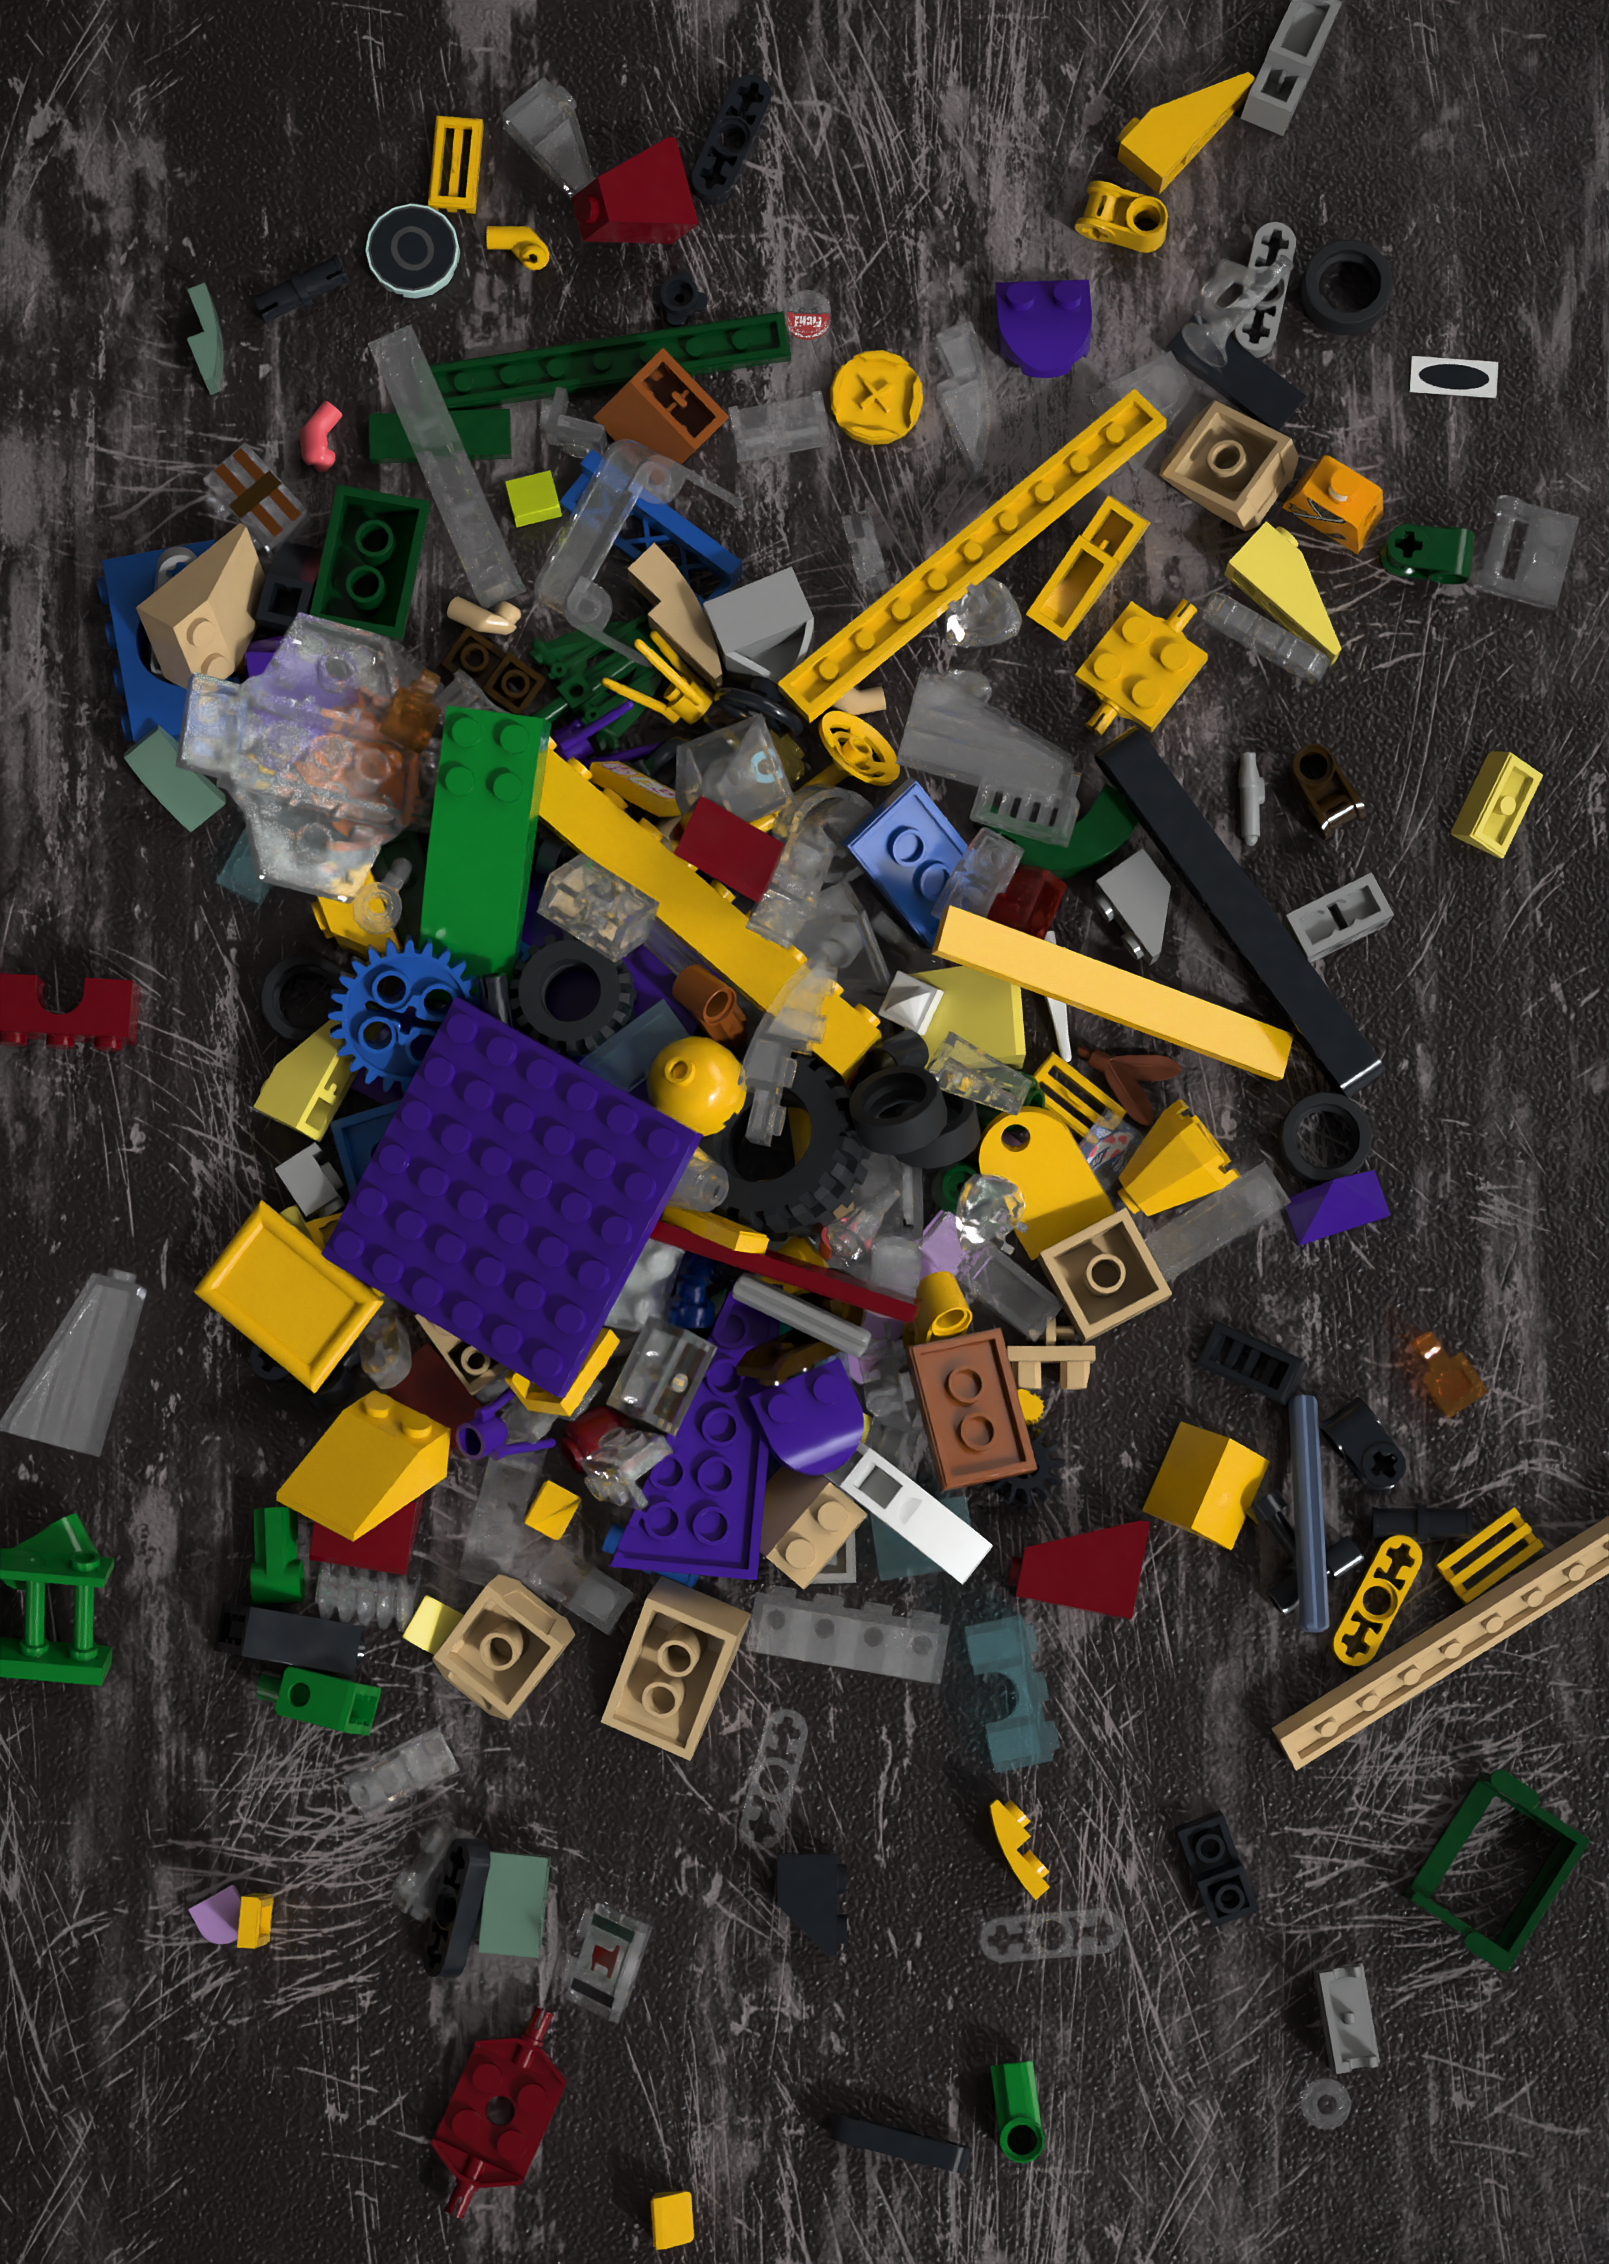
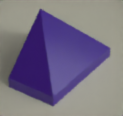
M1375 1170L1336 1178L1283 1200L1298 1246L1390 1216Z

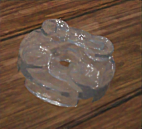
M866 509L843 516L841 520L848 544L851 546L853 554L851 558L856 576L861 584L866 605L869 607L892 589V585L870 510Z

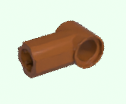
M700 964L690 965L681 971L673 984V998L687 1008L707 1038L716 1041L725 1048H737L748 1037L746 1027L749 1021L736 1003V992Z

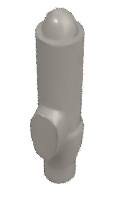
M1246 752L1240 754L1238 774L1241 838H1244L1247 845L1254 846L1260 837L1259 805L1263 804L1265 800V786L1263 777H1259L1256 753Z

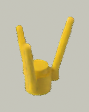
M651 631L650 638L678 673L641 639H636L634 646L671 682L664 693V698L669 701L668 704L606 677L602 679L601 684L628 699L661 713L673 724L680 717L690 725L697 722L712 704L714 695L703 687L704 682L691 672L657 631Z

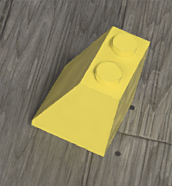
M966 966L909 974L944 991L925 1035H920L925 1041L929 1052L928 1063L924 1067L925 1070L936 1076L943 1075L949 1068L956 1069L961 1064L969 1065L971 1067L969 1072L971 1073L986 1072L995 1066L1013 1070L1022 1069L1026 1048L1021 987Z

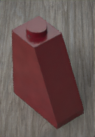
M667 137L602 174L572 197L574 213L579 224L583 242L673 244L699 224L676 137Z
M1139 1520L1025 1547L1021 1558L1012 1556L1007 1585L1016 1587L1015 1598L1131 1620L1150 1522Z

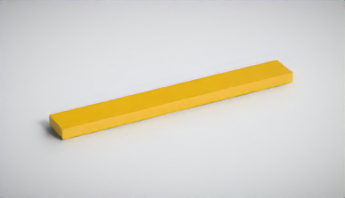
M949 905L943 909L931 953L933 955L1275 1082L1284 1077L1294 1036L1290 1032Z

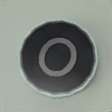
M407 204L394 207L377 219L368 234L366 254L371 273L383 288L391 293L393 291L396 294H402L403 297L416 299L433 295L449 283L454 275L457 263H459L460 248L455 229L445 215L430 206Z

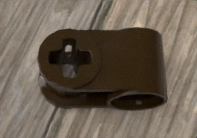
M1309 744L1297 751L1287 767V779L1304 807L1311 826L1322 840L1330 838L1332 836L1331 831L1355 818L1360 821L1366 818L1367 814L1361 798L1354 787L1347 781L1328 748L1320 744ZM1304 759L1317 761L1322 768V778L1317 780L1306 778L1300 771V761ZM1339 806H1342V808H1340L1339 810L1331 814H1327L1330 811L1338 808Z

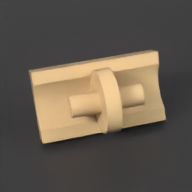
M1045 1312L1044 1326H1026V1340H1044V1346H1007L1006 1350L1017 1390L1041 1389V1364H1060V1389L1083 1390L1087 1388L1090 1363L1096 1360L1095 1346H1056V1340H1074V1326H1056L1055 1312Z

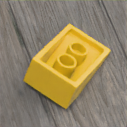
M373 1390L341 1412L278 1490L276 1501L354 1542L447 1477L451 1429L430 1419L427 1415L401 1404L390 1396Z

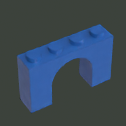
M213 539L176 547L188 548L199 557L216 542ZM169 548L102 560L105 576L97 577V583L102 604H110L112 621L105 622V630L110 650H118L120 667L113 668V676L118 695L126 696L128 712L121 713V722L126 741L133 740L134 744L137 743L158 724L182 746L253 733L246 690L239 676L226 678L207 695L200 698L178 685L159 680L146 668L143 653L147 633L136 607L154 593L157 560ZM177 562L174 570L167 571L172 572L174 577L186 567L185 563Z

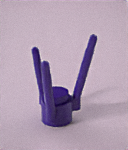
M612 691L607 692V693H609V694L615 696V693H614V692H612ZM627 700L618 707L613 708L582 729L581 719L584 716L580 714L568 725L555 731V736L552 737L557 744V747L553 750L566 762L572 756L588 770L592 762H625L648 756L661 742L590 760L586 758V756L594 753L587 738L631 710L634 706L631 700Z
M510 1386L489 1404L475 1410V1418L461 1424L456 1431L457 1445L463 1455L470 1460H478L490 1455L493 1460L497 1461L512 1454L552 1448L556 1442L553 1438L512 1444L505 1443L508 1437L507 1425L510 1424L511 1418L509 1416L500 1418L495 1415V1412L516 1396Z

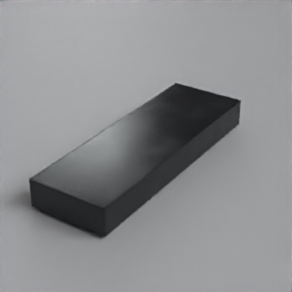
M1196 311L1166 347L1165 352L1252 419L1278 432L1282 430L1305 402L1306 395Z

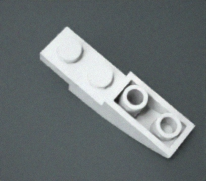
M861 1441L854 1454L843 1466L823 1475L962 1585L993 1547L990 1542Z

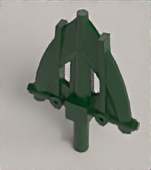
M649 612L631 621L611 622L580 629L547 643L539 638L533 640L531 643L533 651L528 653L529 657L538 665L544 664L550 672L547 674L548 681L551 684L554 682L559 683V686L556 687L557 697L529 716L544 718L553 723L567 712L573 718L581 713L584 716L581 719V724L585 727L613 708L618 707L627 700H631L620 694L614 696L607 693L606 691L609 689L601 684L602 679L606 677L620 682L633 671H635L634 677L628 687L653 698L664 675L634 646L635 640L641 639L669 666L672 664L650 638V633L653 630L649 627ZM618 650L590 669H587L586 661L601 651ZM631 700L634 704L631 710L596 732L595 740L601 752L606 748L613 752L621 748L618 738L637 720L646 706Z

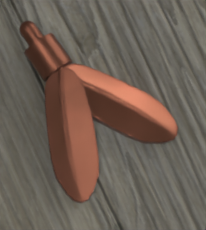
M1084 1046L1078 1048V1054L1088 1059L1087 1065L1104 1073L1111 1090L1130 1118L1141 1125H1151L1154 1120L1153 1107L1136 1080H1168L1180 1073V1064L1166 1056L1124 1055L1112 1058V1056L1096 1047L1093 1051Z

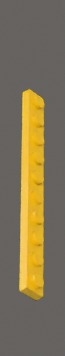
M1134 388L777 683L778 691L811 723L1164 431L1167 419Z

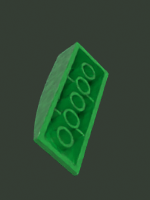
M447 705L427 854L419 949H421L427 938L432 940V953L435 955L445 946L450 947L451 954L448 961L450 964L461 958L466 961L467 966L461 974L462 977L471 974L479 976L497 972L498 976L500 972L507 973L510 1002V999L514 998V993L509 988L511 978L516 979L517 976L515 966L519 961L551 722L544 718ZM477 984L469 992H478ZM434 989L426 995L425 999L449 1002L451 995L443 989Z

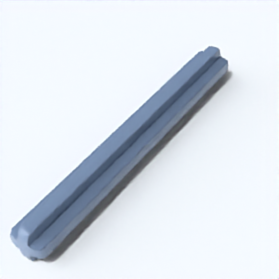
M1297 1395L1289 1401L1299 1620L1302 1631L1317 1633L1323 1632L1329 1627L1318 1402L1314 1396Z

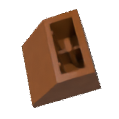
M664 348L593 417L601 428L657 486H660L729 418L721 407Z

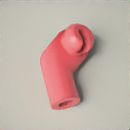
M324 401L302 427L299 434L302 459L307 466L312 465L317 472L327 471L335 462V453L327 448V434L343 416L328 401Z

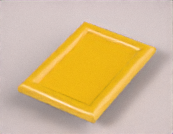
M261 1200L193 1292L313 1393H316L384 1303V1300L355 1276L326 1260L322 1255L323 1250Z

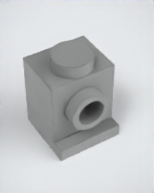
M316 1142L275 1168L289 1192L310 1221L341 1213L346 1208L344 1200L337 1191L344 1186V1183L329 1161L322 1166L319 1164L318 1161L326 1157V1155Z

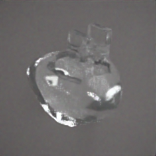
M989 576L976 586L971 583L966 587L967 594L957 602L952 600L947 605L949 609L946 610L944 626L945 641L949 646L973 648L1002 644L1017 636L1022 624L1019 606L1012 593L1003 583Z
M984 1173L975 1174L964 1183L957 1199L956 1231L963 1251L979 1249L992 1243L1009 1255L1012 1254L1015 1248L1006 1243V1235L1013 1228L1025 1233L1029 1227L1021 1222L1025 1203L1022 1192L1013 1182L1000 1175Z

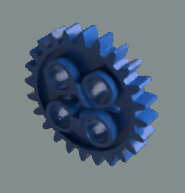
M411 935L406 936L402 949H397L390 937L386 938V952L381 954L374 946L368 945L370 960L366 963L360 958L353 956L351 963L356 971L355 974L340 971L338 974L339 980L346 989H331L330 993L331 998L342 1005L328 1009L329 1019L342 1022L330 1029L331 1038H345L337 1047L338 1056H346L352 1053L354 1055L348 1064L349 1070L354 1072L365 1066V1083L370 1084L379 1075L383 1077V1091L388 1092L394 1081H401L403 1094L406 1093L425 1054H418L411 1049L412 1041L420 1035L435 1037L439 1029L435 1025L423 1020L442 1022L455 997L464 999L475 1006L481 1004L479 993L469 992L477 984L476 974L461 976L467 966L463 958L450 964L448 962L451 954L450 947L445 946L435 955L432 953V940L429 938L423 943L421 949H414ZM389 975L397 976L404 982L402 991L393 996L384 995L377 989L379 981ZM434 989H443L451 995L449 1003L440 1009H433L427 1006L424 999ZM367 1001H374L391 1010L369 1009L365 1006V1003ZM407 1006H413L418 1018L411 1017L408 1020V1024L400 1023V1017L397 1012L404 1013ZM375 1021L383 1022L391 1029L389 1035L381 1041L368 1039L363 1034V1031L367 1025Z

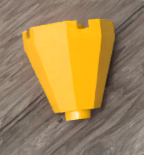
M1178 1099L1162 1112L1118 1177L1123 1187L1117 1193L1133 1214L1142 1210L1147 1216H1151L1224 1189L1241 1177L1236 1168L1230 1169L1228 1172L1225 1170L1224 1166L1230 1163L1231 1160L1196 1115L1190 1117L1189 1114L1185 1117L1182 1115V1112L1189 1108L1183 1100Z

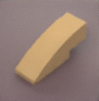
M654 542L627 568L629 582L655 606L648 613L649 627L653 631H657L672 649L717 691L723 686L722 670L717 646L706 615L693 590L680 571Z

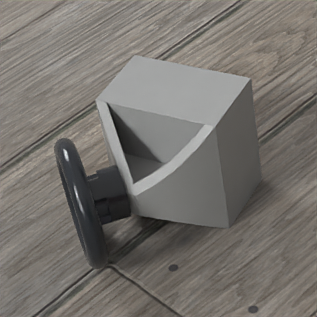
M789 567L703 603V608L717 646L719 660L727 678L750 684L747 691L731 687L718 689L714 695L716 704L727 714L752 727L779 736L796 737L803 732V723L797 715L781 706L784 703L785 697L778 691L777 683L812 655L814 646V617L792 567Z

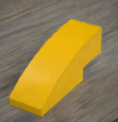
M1107 496L1083 534L1077 537L1026 615L1066 641L1110 583L1151 522L1115 497Z

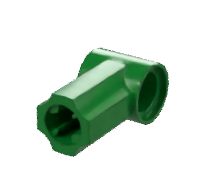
M289 1507L254 1509L255 1561H252L250 1571L253 1605L303 1603L305 1597V1577L303 1561L299 1559L297 1511Z
M1033 2061L990 2066L1001 2150L1010 2160L1016 2163L1033 2161L1041 2154L1045 2139L1042 2131ZM1018 2125L1029 2126L1033 2129L1036 2136L1033 2148L1023 2154L1012 2151L1007 2143L1010 2130Z

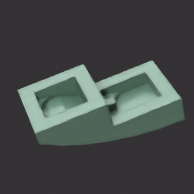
M202 283L187 290L204 332L191 336L187 340L210 395L220 391L223 374V342L212 298L206 284Z
M159 724L124 753V759L144 785L190 832L226 804L225 794L192 765V755Z

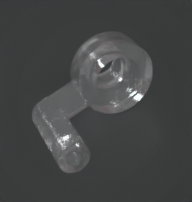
M399 858L395 860L382 882L369 883L356 893L353 901V917L357 925L364 931L371 934H383L389 932L398 924L402 912V901L398 892L409 885L412 870L411 863L407 859ZM380 898L385 901L387 908L381 913H374L369 909L368 904L372 899Z

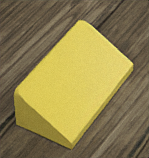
M1490 752L1454 823L1451 834L1459 840L1503 859L1543 775L1511 752Z

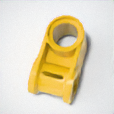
M1091 181L1088 184L1086 191L1089 199L1083 217L1078 218L1075 224V230L1079 234L1094 241L1109 242L1142 253L1156 251L1162 246L1166 239L1168 213L1166 206L1161 200L1122 189L1109 182ZM1143 218H1149L1154 220L1158 226L1150 231H1142L1135 226V222Z
M939 1271L924 1277L917 1284L914 1297L922 1299L918 1316L913 1322L903 1323L902 1332L905 1349L909 1346L966 1335L972 1320V1312L952 1273Z

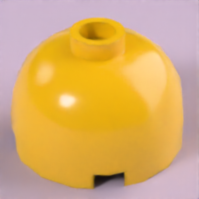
M695 1036L676 1040L662 1049L650 1066L646 1082L648 1100L652 1106L702 1133L703 1137L718 1133L726 1126L723 1123L730 1119L734 1112L738 1115L744 1106L748 1089L745 1069L733 1053L712 1039Z

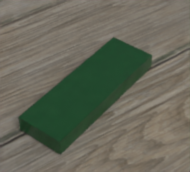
M510 409L369 414L371 464L512 459Z

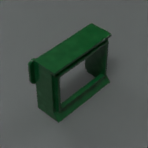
M1497 1769L1491 1774L1485 1772L1478 1774L1401 1896L1465 1937L1464 1945L1469 1951L1496 1969L1508 1971L1512 1968L1514 1961L1591 1840L1538 1805L1539 1795L1535 1790L1505 1770ZM1496 1796L1559 1839L1493 1942L1430 1900V1897L1492 1799Z

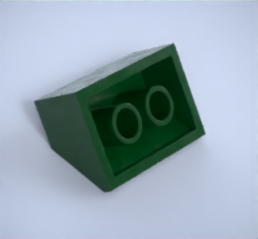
M337 484L309 616V623L315 636L358 644L403 641L431 501Z

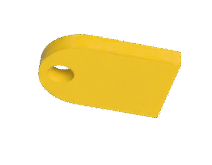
M1035 1106L1015 1107L997 1115L984 1129L978 1145V1161L982 1177L1031 1260L1038 1258L1040 1252L1116 1213L1113 1204L1070 1130L1054 1113ZM1010 1125H1022L1029 1131V1136L1023 1144L1010 1146L1001 1139L1003 1131Z

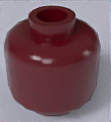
M596 1406L566 1423L564 1438L560 1439V1447L566 1461L575 1473L584 1472L589 1477H599L630 1459L632 1453L630 1441L636 1436L631 1422L624 1413L621 1412L616 1415L607 1406Z

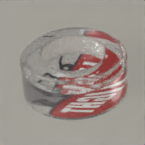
M804 290L791 296L786 303L784 311L786 327L793 336L801 340H815L826 333L831 323V307L822 294L812 290Z

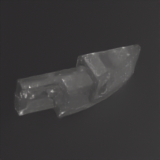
M818 950L785 983L765 1012L745 1055L737 1084L742 1091L755 1094L745 1135L751 1143L770 1147L772 1136L781 1135L786 1115V1107L779 1106L784 1087H792L797 1067V1059L790 1058L791 1053L795 1052L811 1056L813 1044L821 1045L827 1023V1016L821 1015L824 996L832 997L838 975V968L831 967L832 959L828 952Z

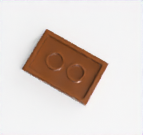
M1001 1327L909 1346L905 1349L940 1492L1027 1474L1037 1470Z

